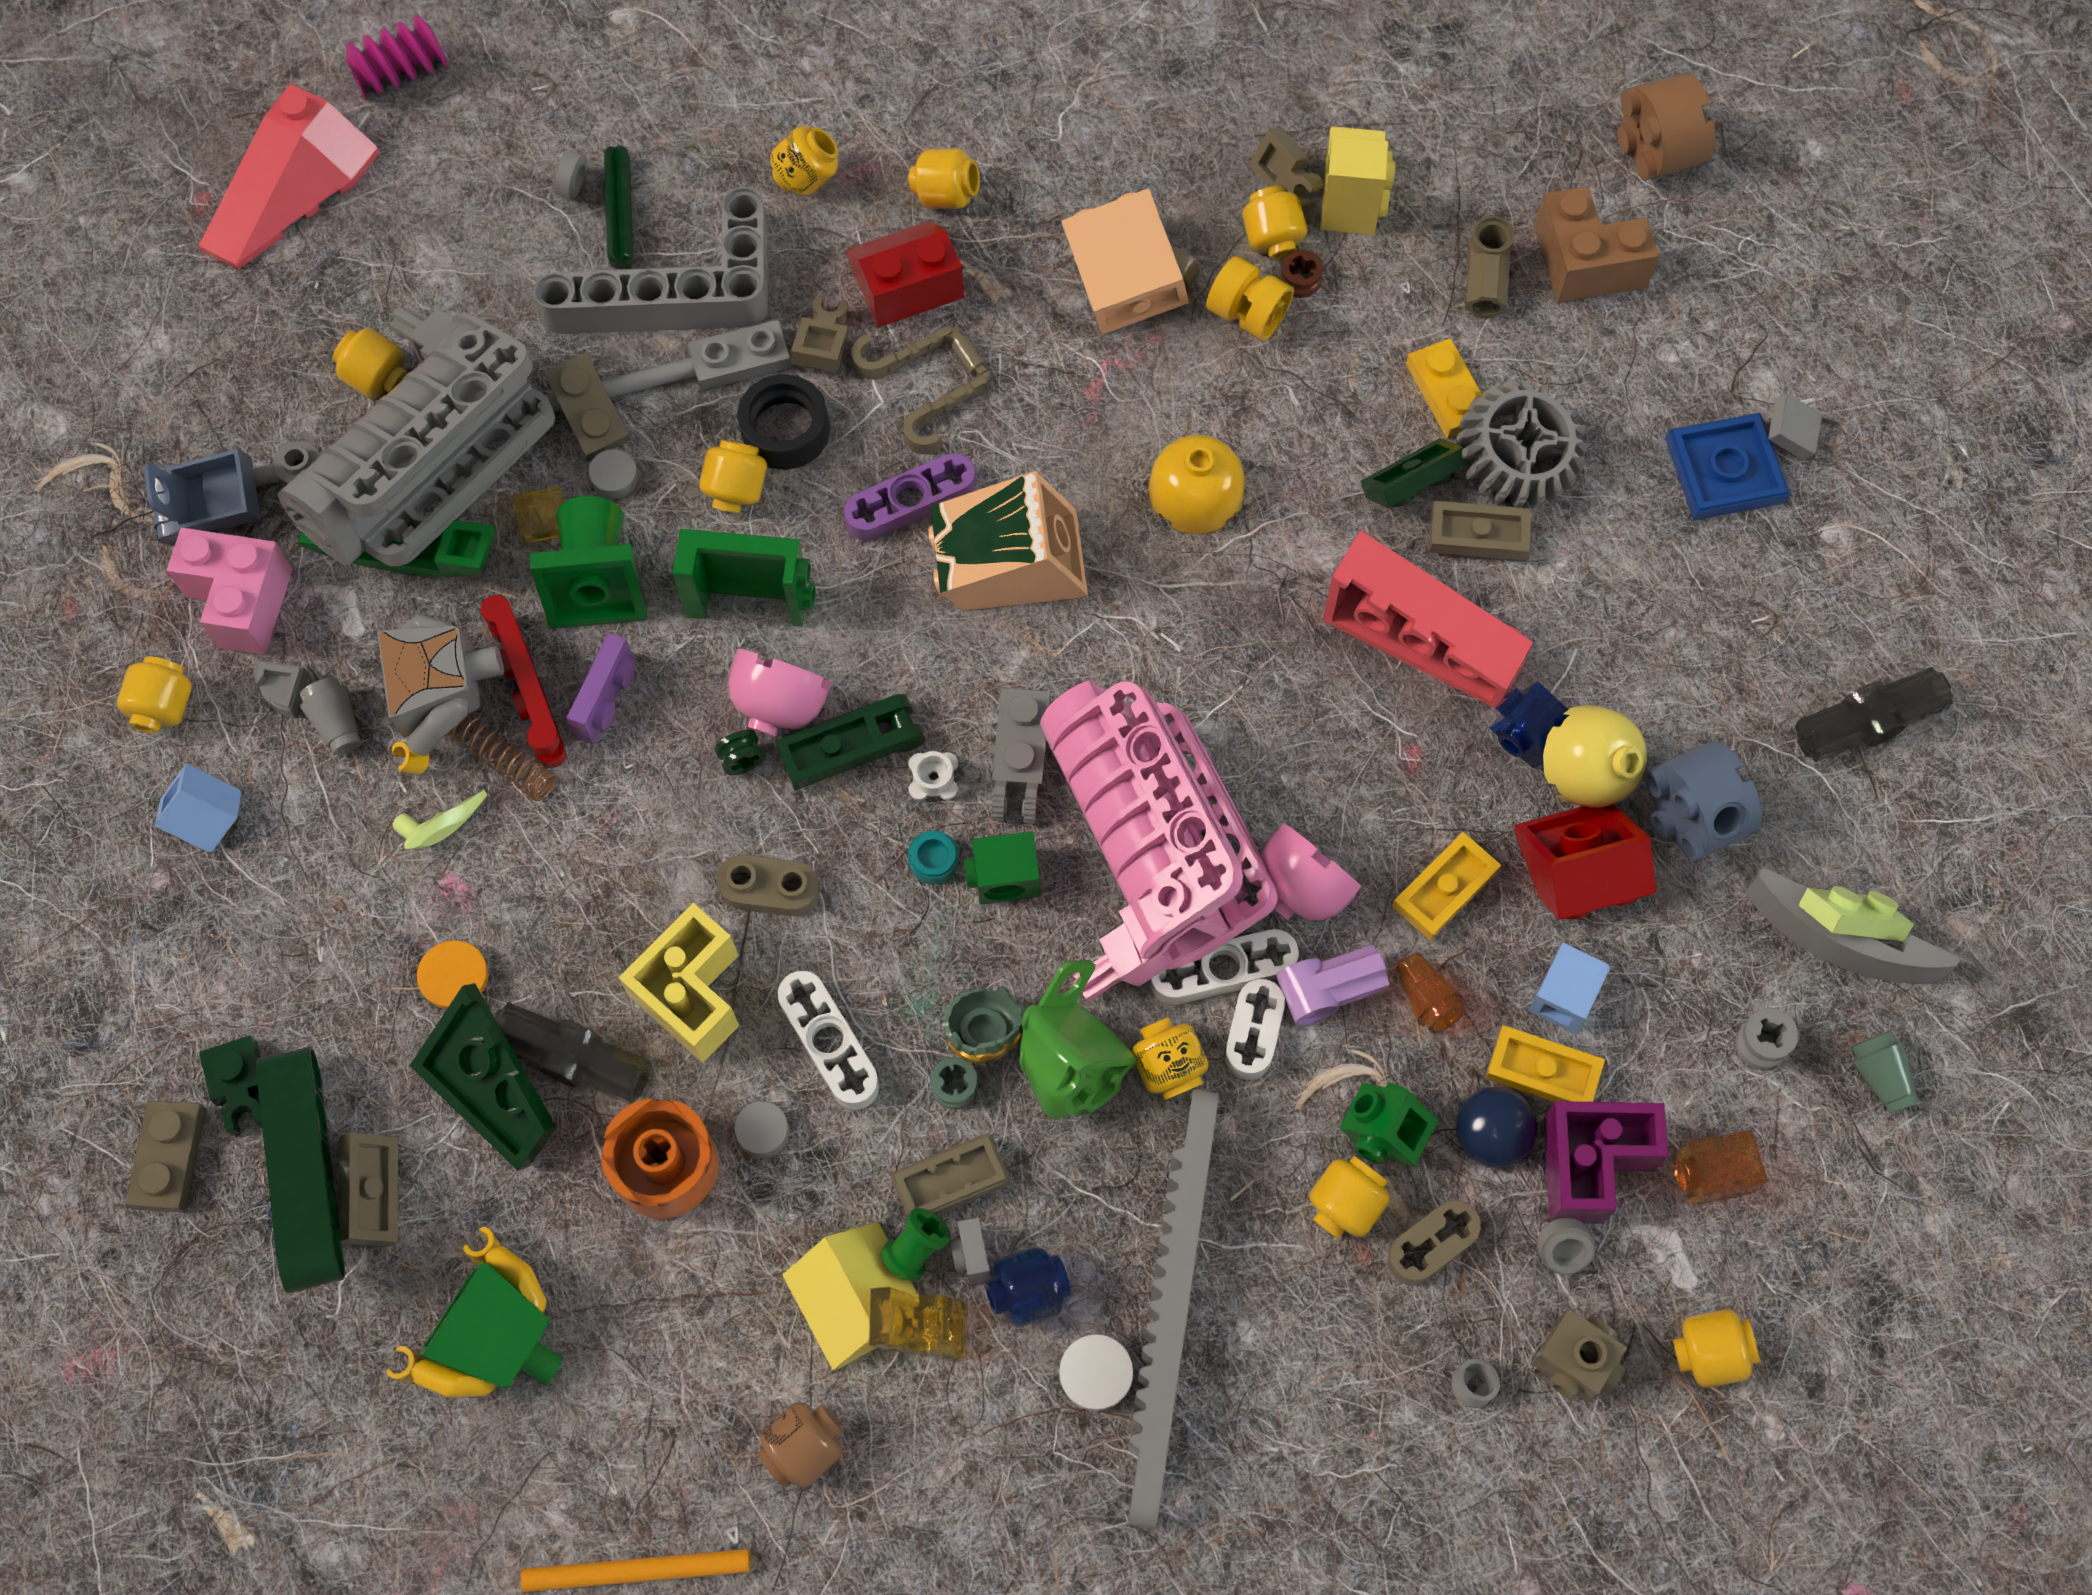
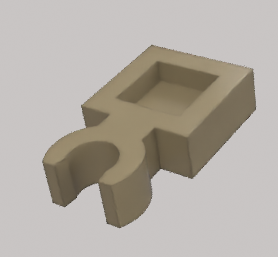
M1281 127L1268 129L1248 164L1268 187L1283 186L1285 191L1296 194L1300 199L1302 210L1310 209L1314 205L1307 197L1305 189L1312 193L1321 191L1325 187L1324 182L1317 174L1307 173L1303 169L1309 157Z
M818 295L814 299L813 319L805 317L801 319L791 349V364L837 373L848 340V326H846L848 321L847 301L841 300L840 307L836 311L829 312L824 310V296Z

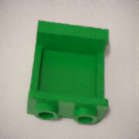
M680 529L672 574L687 618L706 619L710 593L786 600L792 626H803L805 610L812 611L814 608L816 586L814 581H810L811 561L810 559L803 558L800 539Z

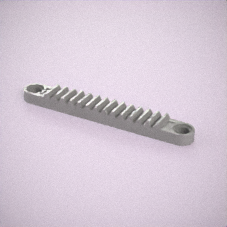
M1199 1089L1192 1090L1184 1147L1172 1152L1170 1169L1173 1171L1169 1172L1167 1190L1170 1192L1166 1193L1164 1211L1167 1213L1163 1214L1160 1230L1165 1235L1159 1238L1157 1253L1161 1257L1156 1258L1154 1274L1159 1278L1153 1279L1151 1296L1156 1300L1150 1301L1148 1317L1153 1322L1147 1323L1144 1337L1151 1344L1143 1346L1141 1361L1148 1366L1140 1368L1138 1383L1145 1388L1136 1391L1134 1403L1142 1411L1133 1413L1131 1427L1139 1433L1130 1436L1128 1450L1138 1456L1128 1525L1154 1530H1156L1218 1108V1092Z

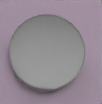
M567 150L564 153L555 175V194L568 199H574L579 195L588 169V160L585 155L571 150Z
M608 449L602 451L592 459L589 465L588 473L592 486L604 498H623L633 492L638 484L639 472L633 457L623 450Z
M765 1101L754 1102L741 1110L734 1126L735 1136L741 1148L747 1154L757 1158L771 1157L780 1152L786 1145L790 1133L789 1124L784 1112L775 1104Z
M1560 1218L1548 1223L1541 1230L1537 1239V1248L1544 1265L1557 1274L1569 1275L1585 1269L1595 1256L1596 1247L1588 1227L1583 1222L1574 1218Z

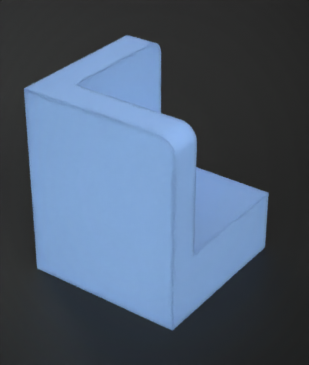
M186 763L160 799L155 827L206 852H212L237 819L241 791Z
M1563 942L1554 956L1528 1011L1576 1035L1585 1022L1610 970L1609 965Z

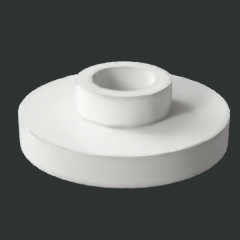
M1099 1334L1081 1337L1073 1342L1063 1354L1059 1369L1061 1386L1067 1397L1081 1408L1092 1411L1112 1408L1124 1399L1131 1387L1133 1380L1131 1358L1126 1349L1111 1337Z

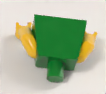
M481 1227L478 1229L488 1240L487 1246L481 1251H472L466 1244L463 1246L465 1253L476 1264L420 1351L418 1352L406 1346L396 1348V1351L407 1354L409 1358L406 1370L398 1373L387 1369V1375L403 1383H415L447 1398L483 1397L493 1392L497 1386L507 1389L519 1371L546 1386L561 1365L563 1356L539 1342L550 1320L543 1314L547 1300L532 1267L507 1247L501 1246V1243L489 1228Z

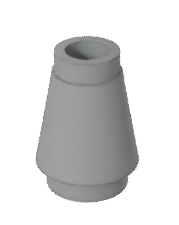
M329 677L318 680L300 692V697L303 701L300 709L331 748L334 755L349 753L362 744L348 688L341 686L337 678Z

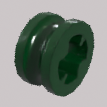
M737 731L726 736L716 745L714 750L717 757L724 760L722 767L725 774H743L754 769L764 761L766 753L763 747L757 745L759 739L755 731Z

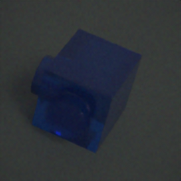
M1537 681L1523 691H1520L1517 687L1509 691L1495 707L1500 715L1489 729L1498 736V741L1504 750L1515 757H1521L1530 767L1535 768L1543 763V752L1547 735L1553 726L1560 727L1563 721L1570 716L1564 714L1569 709Z

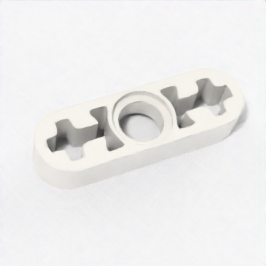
M1278 929L1232 938L1210 954L1197 960L1201 961L1200 974L1204 985H1197L1198 976L1194 975L1182 979L1181 989L1173 990L1170 982L1161 983L1160 981L1166 978L1167 968H1165L1150 979V987L1155 997L1161 1002L1169 1005H1178L1239 991L1249 981L1255 979H1267L1277 982L1276 975L1278 972L1297 963L1299 955L1298 945L1290 934ZM1268 945H1275L1277 952L1286 951L1287 954L1283 956L1281 966H1274L1271 959L1255 961L1253 968L1255 973H1248V958L1244 950H1251L1250 959L1263 957L1266 954ZM1228 955L1238 963L1239 972L1231 979L1222 980L1211 973L1209 963L1216 956ZM1191 962L1175 968V971L1178 975L1194 973L1195 965Z
M797 971L789 974L782 980L778 988V1000L781 1009L832 1095L841 1106L847 1109L859 1110L869 1106L878 1095L879 1080L876 1070L822 981L815 974L808 971ZM802 987L805 992L815 990L810 997L818 1016L811 1021L802 1004L796 1002L790 1005L795 999L793 991L796 988ZM825 1010H829V1012H830V1013L823 1014V1012H824ZM808 1023L805 1028L801 1026V1024ZM826 1027L836 1028L843 1034L842 1045L831 1053L820 1052L813 1045L817 1032ZM852 1052L856 1054V1056L848 1058ZM846 1059L857 1078L865 1075L868 1077L863 1081L864 1091L856 1095L852 1089L844 1092L841 1090L847 1084L838 1064ZM834 1066V1068L831 1071H828L826 1068Z

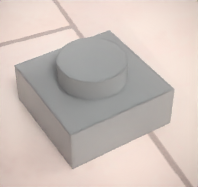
M979 1217L957 1221L960 1238L950 1240L956 1272L967 1270L969 1285L990 1282L989 1266Z

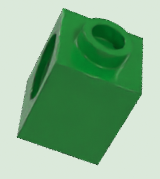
M1033 831L972 839L973 857L964 858L967 889L978 888L980 904L1041 897L1040 876Z

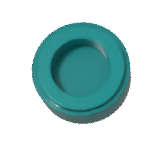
M927 831L918 835L911 842L908 849V862L912 874L919 881L931 885L941 884L951 879L959 867V851L955 841L949 835L940 831Z

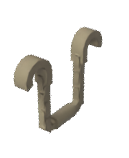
M948 325L944 326L938 331L903 348L901 351L894 354L891 353L875 362L863 359L867 353L872 352L869 334L857 339L851 348V358L855 372L865 379L877 380L897 371L905 363L948 341L952 342V349L970 374L977 376L976 379L947 393L934 402L924 404L907 415L903 422L904 440L907 447L918 454H931L942 448V437L936 433L927 437H921L915 433L919 427L932 421L934 417L942 412L955 407L964 400L966 401L988 388L991 371L986 370L987 364L968 337L961 335L959 328L949 327Z

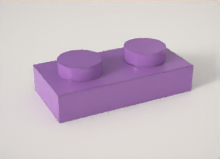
M607 633L566 717L577 739L594 744L600 730H606L612 722L615 713L614 701L620 688H626L630 684L636 667V662L626 638Z

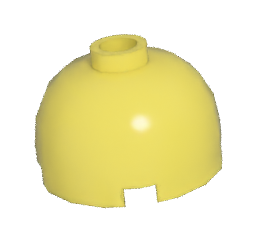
M1588 704L1570 708L1564 713L1570 716L1563 721L1560 727L1553 726L1547 735L1543 752L1544 775L1548 784L1556 785L1558 792L1561 794L1557 796L1563 802L1575 805L1602 808L1621 802L1636 790L1644 776L1647 764V748L1641 730L1625 714L1615 710Z

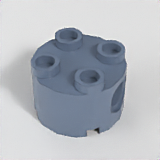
M1714 740L1644 772V781L1652 795L1656 811L1651 813V823L1655 832L1662 840L1671 838L1692 862L1754 834L1752 832L1759 830L1762 824V808L1757 789L1752 778L1742 782L1736 770L1744 767V765L1729 747Z

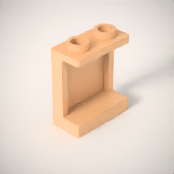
M1149 188L1137 193L1124 194L1115 201L1094 209H1083L1072 217L1061 220L1101 335L1189 303L1182 274Z

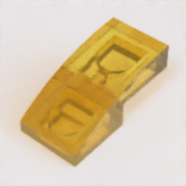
M892 1287L872 1288L870 1295L869 1345L922 1356L949 1359L964 1358L965 1303L939 1294L917 1296Z

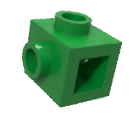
M1362 1083L1339 1129L1355 1143L1354 1151L1370 1162L1382 1164L1384 1159L1415 1166L1439 1120L1416 1099L1412 1092L1398 1084L1387 1083L1386 1087Z

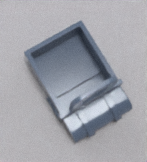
M238 448L176 465L168 464L166 465V471L152 463L144 464L147 499L155 513L153 525L157 530L160 543H176L180 528L218 533V531L261 520L252 457Z

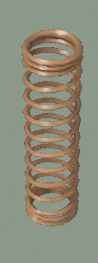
M468 713L467 719H463L446 734L447 736H452V739L456 742L461 741L463 748H470L471 754L479 755V759L482 762H488L490 768H497L498 774L506 775L508 782H515L518 789H525V794L534 801L543 800L555 787L557 781L556 774L551 772V770L543 771V765H538L531 771L535 763L534 758H529L522 764L526 756L525 751H520L514 756L516 744H512L505 749L507 738H501L496 742L498 731L488 734L489 724H484L478 729L480 718L477 717L470 721L471 713ZM475 721H477V724L474 727V729L467 736H465L469 727ZM486 727L484 734L474 743L477 735ZM464 728L461 739L456 738L455 735ZM495 734L492 742L483 750L488 739ZM473 735L470 745H465L464 740ZM483 741L479 752H474L473 747ZM502 741H504V744L502 745L500 750L495 755H493L497 746ZM492 747L488 759H484L482 754ZM513 748L508 758L502 762L506 753ZM501 754L497 766L492 765L491 760ZM522 754L520 761L511 769L515 760ZM510 761L507 771L501 772L500 767ZM531 761L528 769L520 776L524 767ZM521 765L516 774V778L511 779L509 777V774L514 772ZM540 768V771L536 775V777L531 782H529L533 774ZM530 772L526 779L525 785L520 786L518 781L524 778Z

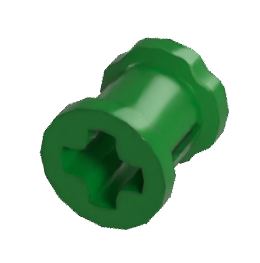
M924 1208L911 1210L905 1220L906 1228L896 1240L891 1239L887 1241L880 1252L885 1266L894 1275L903 1280L913 1282L919 1280L925 1273V1262L935 1250L945 1248L951 1239V1233L946 1223L939 1216Z

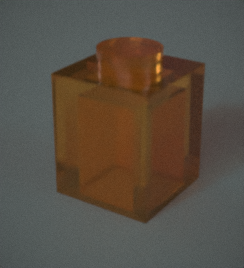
M1752 1129L1690 1141L1677 1154L1678 1160L1674 1163L1678 1186L1682 1192H1688L1692 1206L1751 1195L1768 1182Z

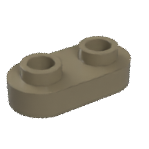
M737 855L725 861L717 874V886L723 900L729 906L740 910L800 916L811 911L816 906L820 897V885L816 873L810 866L798 861ZM740 873L751 875V879L746 884L738 885L733 881ZM791 879H797L802 882L801 887L796 891H787L784 889V885Z

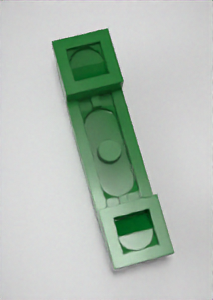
M454 520L408 564L389 566L365 551L353 564L420 576L458 577L483 573L496 528L494 525ZM412 522L407 525L408 527L412 525L414 529L416 528ZM301 531L298 539V544L301 547L329 556ZM393 540L389 543V546L392 544L400 546L403 544V541L397 542Z

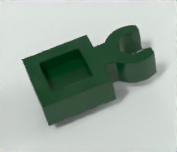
M249 1035L200 1051L199 1055L210 1101L217 1106L227 1103L222 1112L224 1128L234 1137L240 1135L238 1119L241 1114L247 1111H252L254 1122L262 1127L260 1103L254 1098V1093L258 1092L256 1059L261 1058L257 1041Z

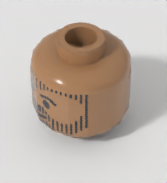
M795 1402L762 1430L760 1440L763 1448L758 1452V1456L768 1472L783 1487H788L791 1483L797 1487H808L841 1458V1444L836 1436L843 1431V1428L835 1416L823 1404L814 1410L806 1403Z

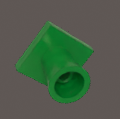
M591 495L574 497L562 503L555 514L561 550L530 553V571L549 628L648 620L647 601L631 544L619 545L624 523L622 509L615 502L607 498Z

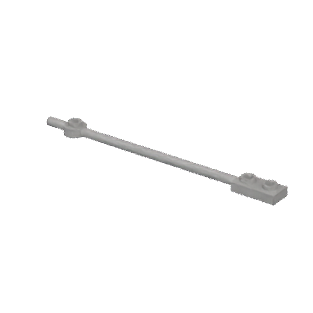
M778 319L688 342L692 358L601 381L610 398L697 376L700 390L704 391L790 369L792 366ZM554 393L545 395L549 399L554 412L562 410ZM527 412V413L524 415V417L527 416L528 414L533 415V416H534L535 414H531V413ZM302 441L292 442L283 446L275 455L273 464L253 469L256 488L281 482L285 487L302 470H306L323 454V451L319 452L312 444ZM303 459L299 465L291 466L294 462Z

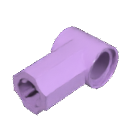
M1373 945L1320 962L1317 958L1302 960L1282 969L1276 975L1297 1026L1323 1020L1335 1013L1339 1006L1386 991L1390 985L1384 961L1380 952Z

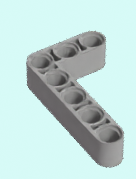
M742 186L730 190L724 196L722 202L721 266L553 272L540 277L534 284L533 296L544 326L553 333L577 334L749 327L762 322L767 316L769 309V228L761 194L751 187ZM742 295H750L748 297H741Z

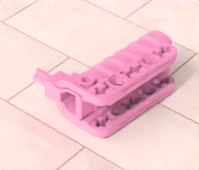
M1088 680L1069 689L1049 705L1041 718V730L1128 903V906L1119 911L1124 923L1100 939L1106 954L1093 962L1096 968L1082 991L1087 1001H1092L1120 981L1141 986L1165 968L1171 970L1195 962L1266 917L1274 909L1278 901V890L1198 735L1182 710L1168 703L1157 704L1155 699L1145 689L1130 681L1119 682L1105 690ZM1127 696L1136 700L1131 704V707L1124 700ZM1165 718H1167V719H1169V720H1171V721H1173V722H1171L1170 725L1168 726V724H1167ZM1187 754H1192L1195 758L1196 764L1193 772L1184 757ZM1207 799L1217 802V804L1211 808ZM1230 837H1236L1239 841L1240 850L1238 856L1228 840ZM1243 873L1250 883L1258 887L1262 886V889L1256 894L1259 901L1256 905L1243 901L1249 895L1243 881ZM1079 972L1074 975L1076 978V980L1073 981L1074 984L1078 980Z

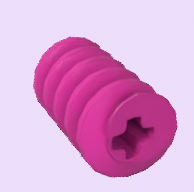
M419 15L412 17V32L402 21L397 22L396 38L385 28L380 29L379 45L368 34L362 37L363 51H360L351 41L345 44L346 61L364 100H367L366 85L368 84L378 94L384 93L383 78H387L395 88L399 87V72L401 71L412 81L417 80L416 65L418 64L428 74L434 73L433 58H437L445 68L448 67L446 57L432 27Z

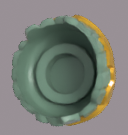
M1004 986L1000 987L996 992L992 988L984 989L982 987L964 992L951 1002L950 1006H948L945 1020H943L947 1042L959 1058L968 1062L984 1064L985 1062L1001 1059L1022 1041V1019L1025 1007L1018 1003V999L1015 996L1009 995V990Z

